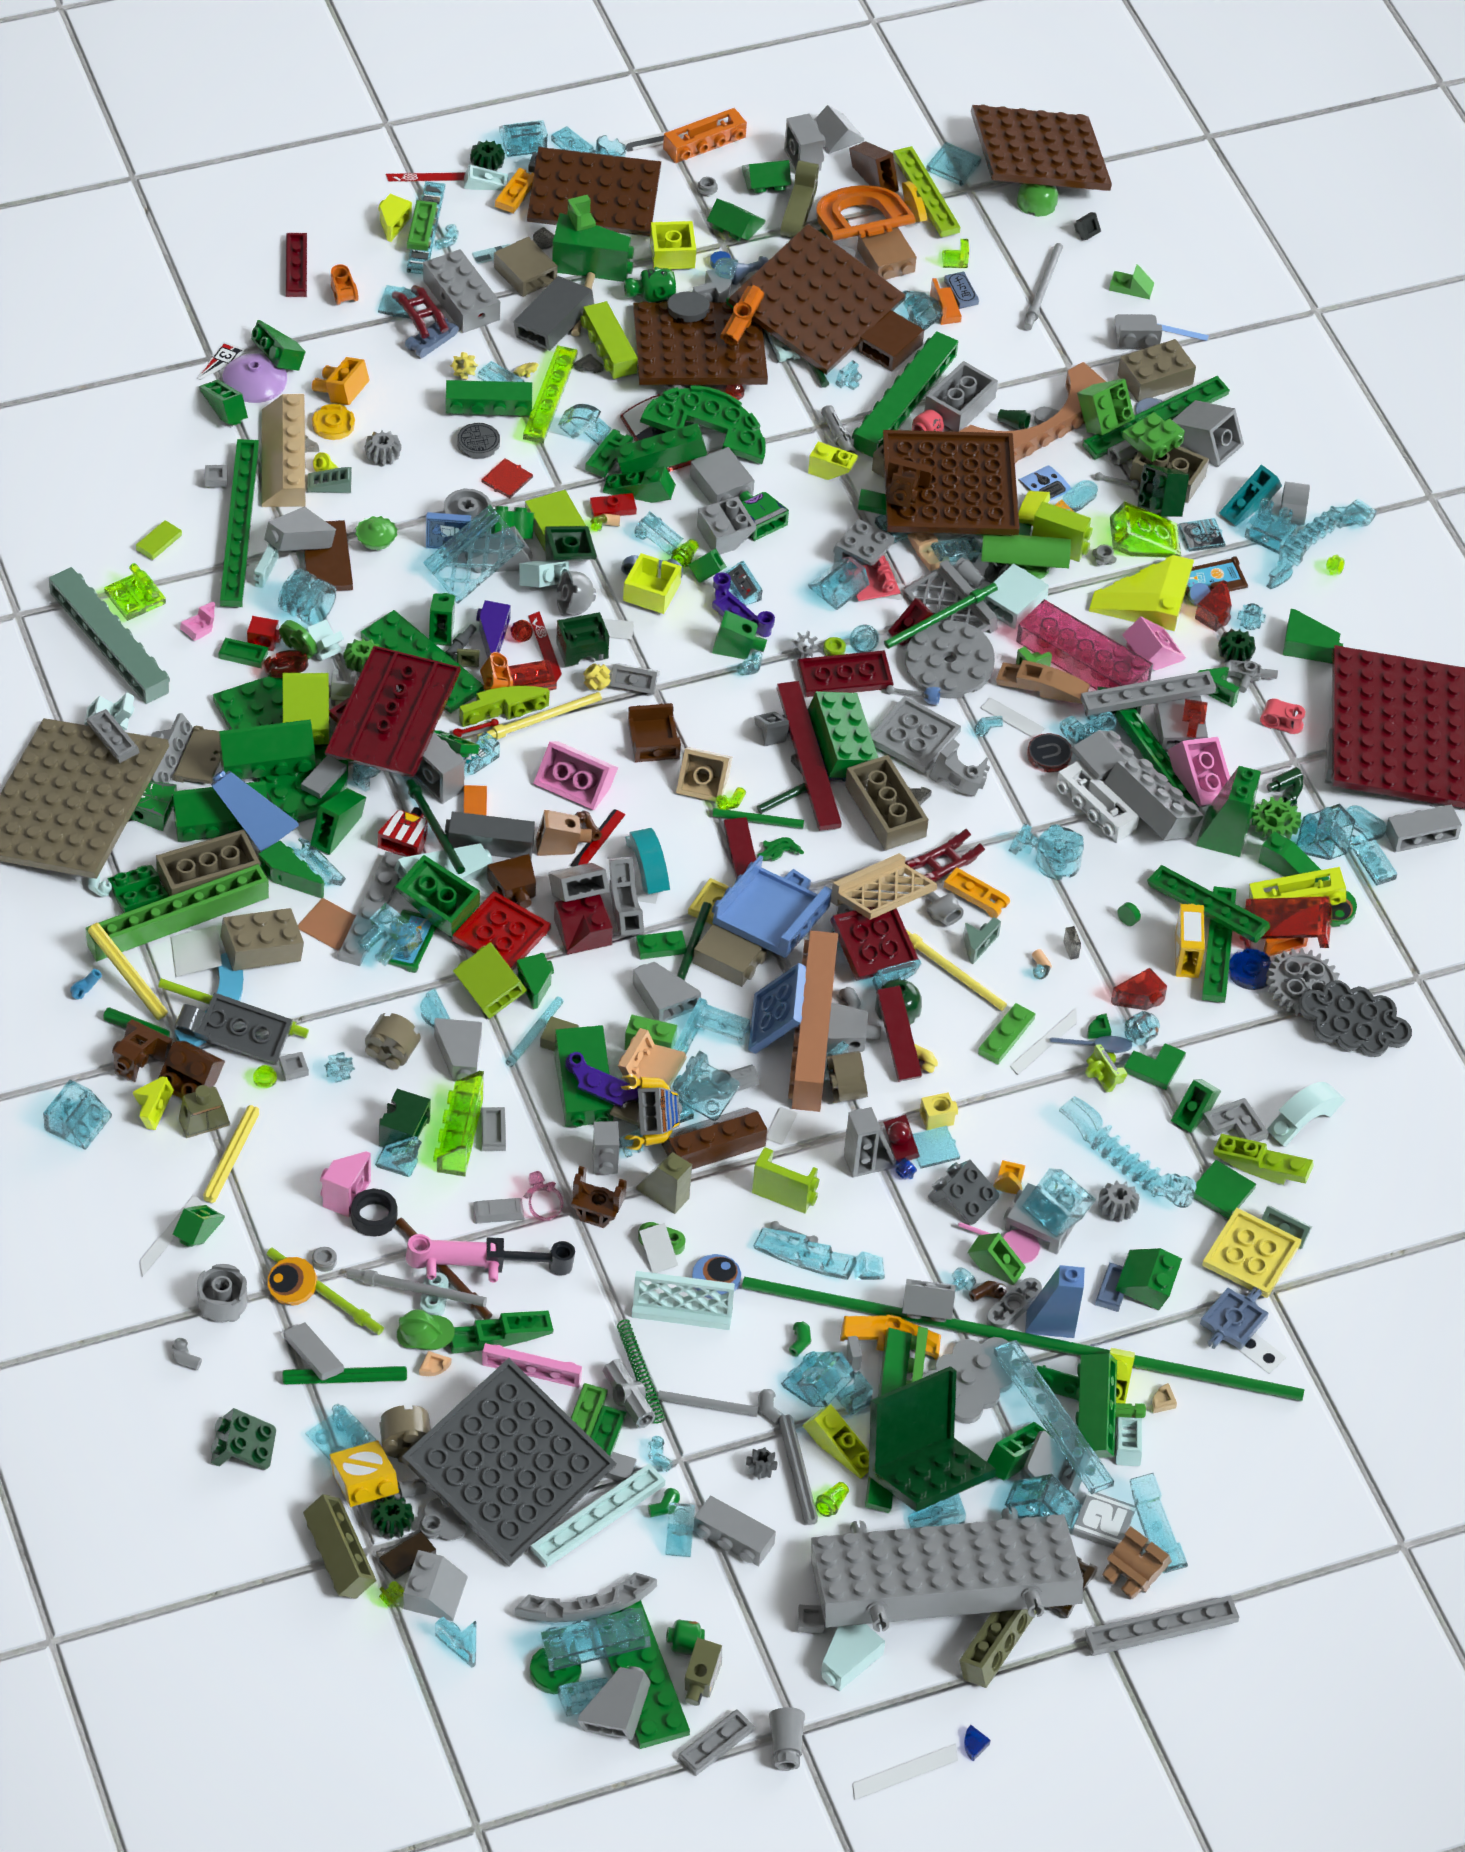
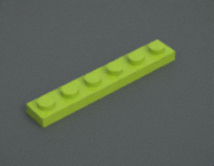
M913 146L893 150V158L906 180L912 182L917 187V197H922L926 213L940 237L960 233L961 227Z

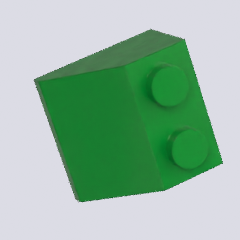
M789 160L741 166L747 189H753L754 193L766 192V188L774 187V191L786 190V186L792 185Z
M718 198L707 219L708 222L713 224L711 228L722 233L726 230L730 232L729 237L738 241L741 238L749 240L766 221L745 209Z
M1161 1248L1131 1249L1126 1256L1115 1290L1160 1310L1170 1297L1183 1258Z

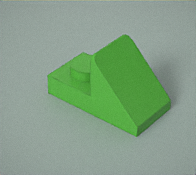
M1136 264L1133 275L1114 271L1109 291L1150 300L1154 282Z

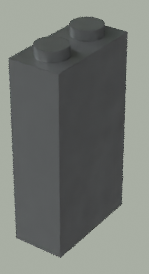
M557 276L513 321L516 337L551 351L581 320L583 307L594 304L592 289Z
M452 811L451 819H446L445 835L453 848L481 843L483 848L490 852L491 856L515 858L530 854L532 860L535 821Z

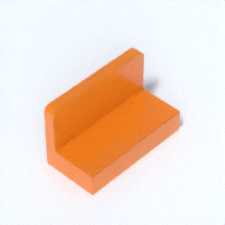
M932 278L930 298L940 324L961 322L962 315L951 287L940 288L937 279Z

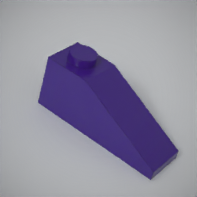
M485 600L482 609L478 608L476 621L479 622V632L487 658L491 653H500L511 620V605Z

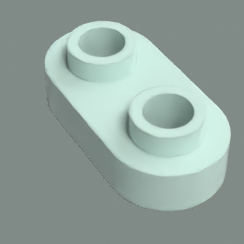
M436 1272V1278L433 1280L425 1277L423 1283L446 1289L449 1287L448 1278L439 1272ZM422 1294L420 1310L430 1315L442 1316L445 1312L447 1299Z

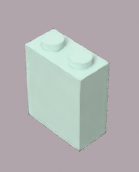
M1012 564L993 582L997 585L998 590L986 596L983 601L995 613L997 619L1016 629L1047 600L1049 585L1028 573L1025 569Z

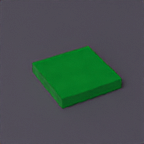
M1215 1160L1190 1189L1189 1195L1227 1219H1230L1235 1209L1240 1208L1255 1190L1256 1183L1220 1161Z

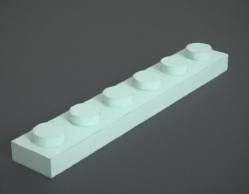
M649 1463L533 1543L531 1551L548 1568L663 1488L666 1480Z

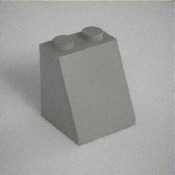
M1195 400L1173 419L1177 425L1185 430L1184 441L1181 445L1194 453L1209 458V463L1216 467L1223 464L1244 445L1235 408Z

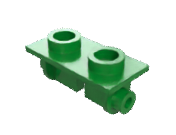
M1037 1365L1032 1387L1077 1400L1076 1391L1080 1387V1378L1047 1368L1046 1365H1043V1367Z

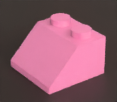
M1141 616L1122 634L1127 641L1126 646L1133 653L1137 654V661L1144 668L1149 667L1159 670L1181 662L1186 658L1164 627Z
M365 1151L333 1160L329 1168L323 1170L320 1177L322 1182L320 1195L323 1197L324 1208L350 1217L353 1199L357 1194L366 1190L371 1182L370 1152Z

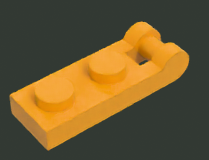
M519 168L495 200V207L514 214L532 189L534 173L530 174L525 169Z
M957 867L944 881L943 887L985 910L992 918H997L1002 912L1001 909L1006 908L1010 903V898L1006 894Z

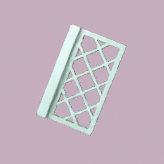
M636 1271L632 1318L730 1330L735 1284ZM642 1281H650L652 1284L646 1285ZM668 1284L676 1285L677 1287L671 1288ZM695 1287V1288H700V1289H702V1290L696 1292V1291H695L694 1289H692V1288ZM660 1288L664 1292L659 1294L654 1290ZM684 1291L688 1296L683 1297L679 1293ZM717 1291H726L727 1293L721 1295ZM710 1295L713 1299L707 1300L704 1296Z

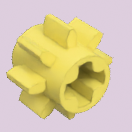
M461 352V357L453 356L454 360L450 367H453L455 371L454 376H461V379H468V375L475 376V370L478 367V364L474 361L475 356H468L466 352Z
M594 663L584 671L585 681L583 683L589 690L597 689L601 691L609 685L611 681L609 673L611 671L604 664L600 666V664Z

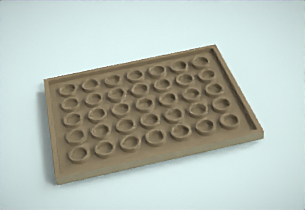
M43 718L0 793V861L97 879L169 748L168 739L126 732L138 746L140 753L119 763L89 726Z

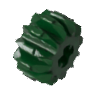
M486 139L485 142L478 141L477 145L472 146L470 154L472 165L493 171L502 168L505 153L501 144H496L495 140L488 142Z
M1231 628L1229 632L1223 633L1218 642L1219 656L1224 657L1225 662L1229 660L1250 661L1256 650L1254 637L1249 635V631L1242 632L1241 629L1235 631Z
M395 1495L389 1500L385 1497L382 1498L381 1503L375 1502L374 1510L371 1512L372 1527L374 1530H379L381 1537L389 1534L390 1539H392L394 1534H397L402 1538L404 1531L410 1532L411 1524L414 1521L411 1503L406 1504L404 1497L396 1500Z

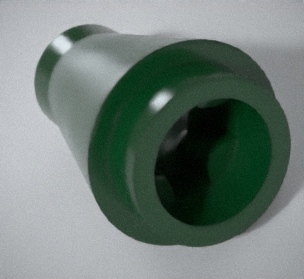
M1000 409L997 420L1017 430H1022L1029 427L1031 414L1027 413L1026 410Z

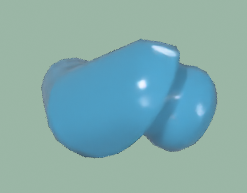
M93 969L85 978L75 982L70 989L72 997L82 999L102 977L101 972Z

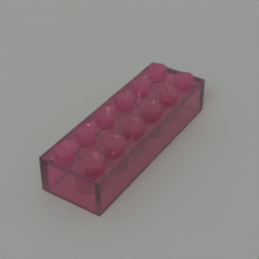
M1045 599L1018 625L1017 643L1034 653L1039 652L1041 655L1050 652L1052 654V664L1085 681L1095 690H1097V686L1113 688L1147 682L1151 679L1153 663Z

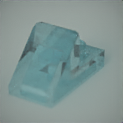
M414 1136L384 1146L375 1165L380 1169L410 1177L418 1163V1149L422 1142Z
M669 1504L665 1555L691 1557L695 1505Z
M441 1617L435 1623V1636L470 1667L473 1668L476 1665L477 1621L475 1620L461 1632L454 1622H449L444 1617Z

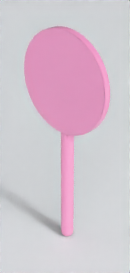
M958 1223L959 1227L977 1234H991L965 1223ZM1015 1229L1003 1236L1022 1263H1029L1038 1256L1040 1245L1034 1235L1021 1229Z

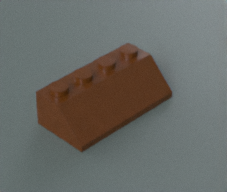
M746 1107L673 1130L667 1141L661 1144L667 1156L672 1152L691 1163L693 1170L765 1147L767 1127L757 1110Z

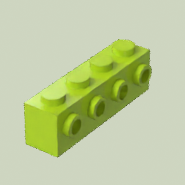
M608 302L584 306L581 324L584 329H587L590 342L595 344L598 357H602L605 370L610 372L613 379L636 374L638 357Z

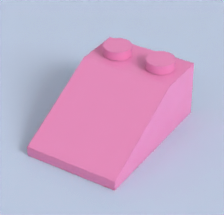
M1219 738L1186 740L1168 749L1174 773L1199 807L1211 805L1230 778Z

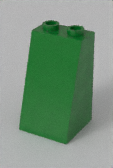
M559 213L552 251V261L558 266L557 273L586 277L587 273L592 272L595 274V278L624 282L628 274H632L633 262L630 259H633L634 247L631 246V237L598 225L576 231L568 215Z
M1243 766L1237 767L1206 810L1196 846L1236 857L1241 856L1251 823L1261 771Z
M603 1025L555 1029L554 1060L565 1127H581L584 1125H594V1122L613 1121L614 1116L610 1112L614 1105L577 1089L579 1084L574 1074L568 1072L565 1068V1061L568 1055L573 1052H580L587 1065L610 1075ZM572 1059L574 1063H580L578 1059Z

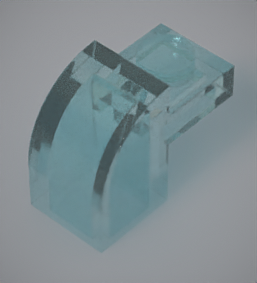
M576 404L565 410L558 424L572 439L585 433L598 446H600L612 429L599 418L601 411L588 404Z

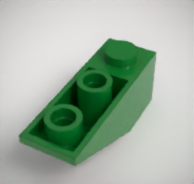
M257 320L252 330L251 339L277 368L299 371L306 351L298 342L265 322Z
M662 466L607 476L603 493L610 495L633 493L635 500L654 503L671 500L676 484L667 468Z
M281 840L258 854L262 871L273 883L321 899L324 897L325 883L322 877L315 874L304 860L301 861L295 855L293 849L286 846Z

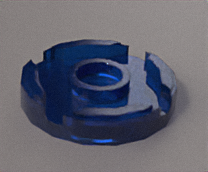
M1244 949L1243 952H1236L1231 957L1228 974L1236 985L1244 989H1263L1268 986L1266 984L1268 978L1266 974L1272 961L1266 953L1260 950Z

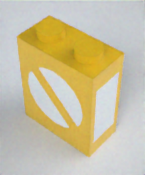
M1180 904L1175 930L1176 977L1199 978L1205 950L1204 905Z
M378 1440L329 1454L333 1476L350 1507L399 1493L396 1471Z

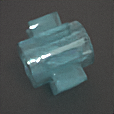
M1255 603L1243 605L1237 619L1241 620L1240 626L1247 630L1260 629L1261 623H1265L1266 615L1262 614L1263 607Z
M344 1052L329 1055V1061L324 1065L327 1072L326 1076L334 1077L335 1083L351 1079L350 1073L355 1070L352 1062L353 1058L345 1057Z

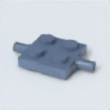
M1253 1287L1247 1296L1238 1294L1230 1288L1223 1292L1200 1320V1325L1214 1333L1207 1341L1209 1347L1212 1346V1349H1215L1222 1340L1229 1342L1240 1350L1268 1319L1269 1312L1259 1307L1255 1302L1262 1294L1260 1289L1257 1290V1287Z

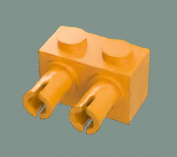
M345 357L338 367L325 365L322 371L324 379L314 378L312 390L328 393L331 403L350 405L370 381L365 360Z

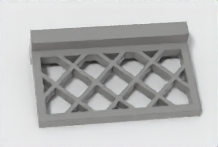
M947 559L940 563L939 569L903 589L904 594L911 602L917 598L925 606L926 603L938 604L937 611H931L932 615L941 610V605L951 606L974 591ZM938 577L943 581L942 586L931 585V581ZM926 590L924 597L914 596L912 592ZM929 591L941 592L940 598H928ZM944 593L955 594V601L943 599ZM984 601L967 606V615L954 613L947 617L952 621L954 619L965 620V623L968 624L969 621L979 622L981 626L978 629L983 633L987 630L992 633L998 629L997 616Z

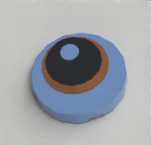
M712 1254L704 1256L697 1261L693 1267L692 1278L734 1283V1291H736L740 1286L741 1271L739 1265L732 1258L725 1255ZM717 1291L721 1295L727 1293L726 1291ZM710 1295L705 1296L707 1298L713 1299Z

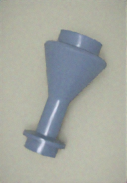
M759 256L757 262L750 264L727 261L726 268L731 275L732 284L737 285L749 272L759 270L769 261L768 258Z

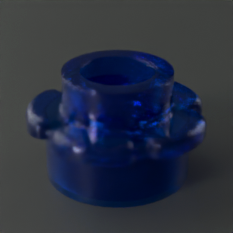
M903 1158L900 1162H895L897 1166L895 1172L902 1179H913L917 1169L912 1162L906 1158Z

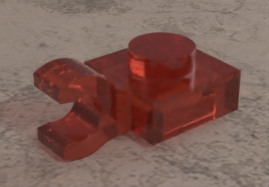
M1185 699L1182 721L1189 722L1187 737L1196 738L1198 724H1205L1208 702Z

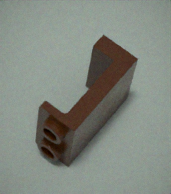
M672 703L628 707V727L635 763L680 759L681 742L680 737H677L673 717L674 706Z

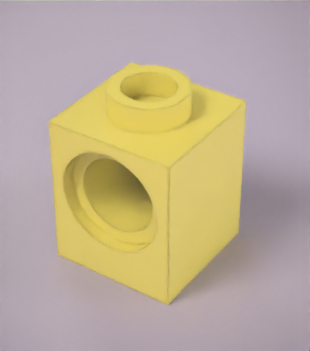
M949 1092L921 1098L919 1112L926 1130L954 1125L955 1115H958V1106L956 1101H952Z

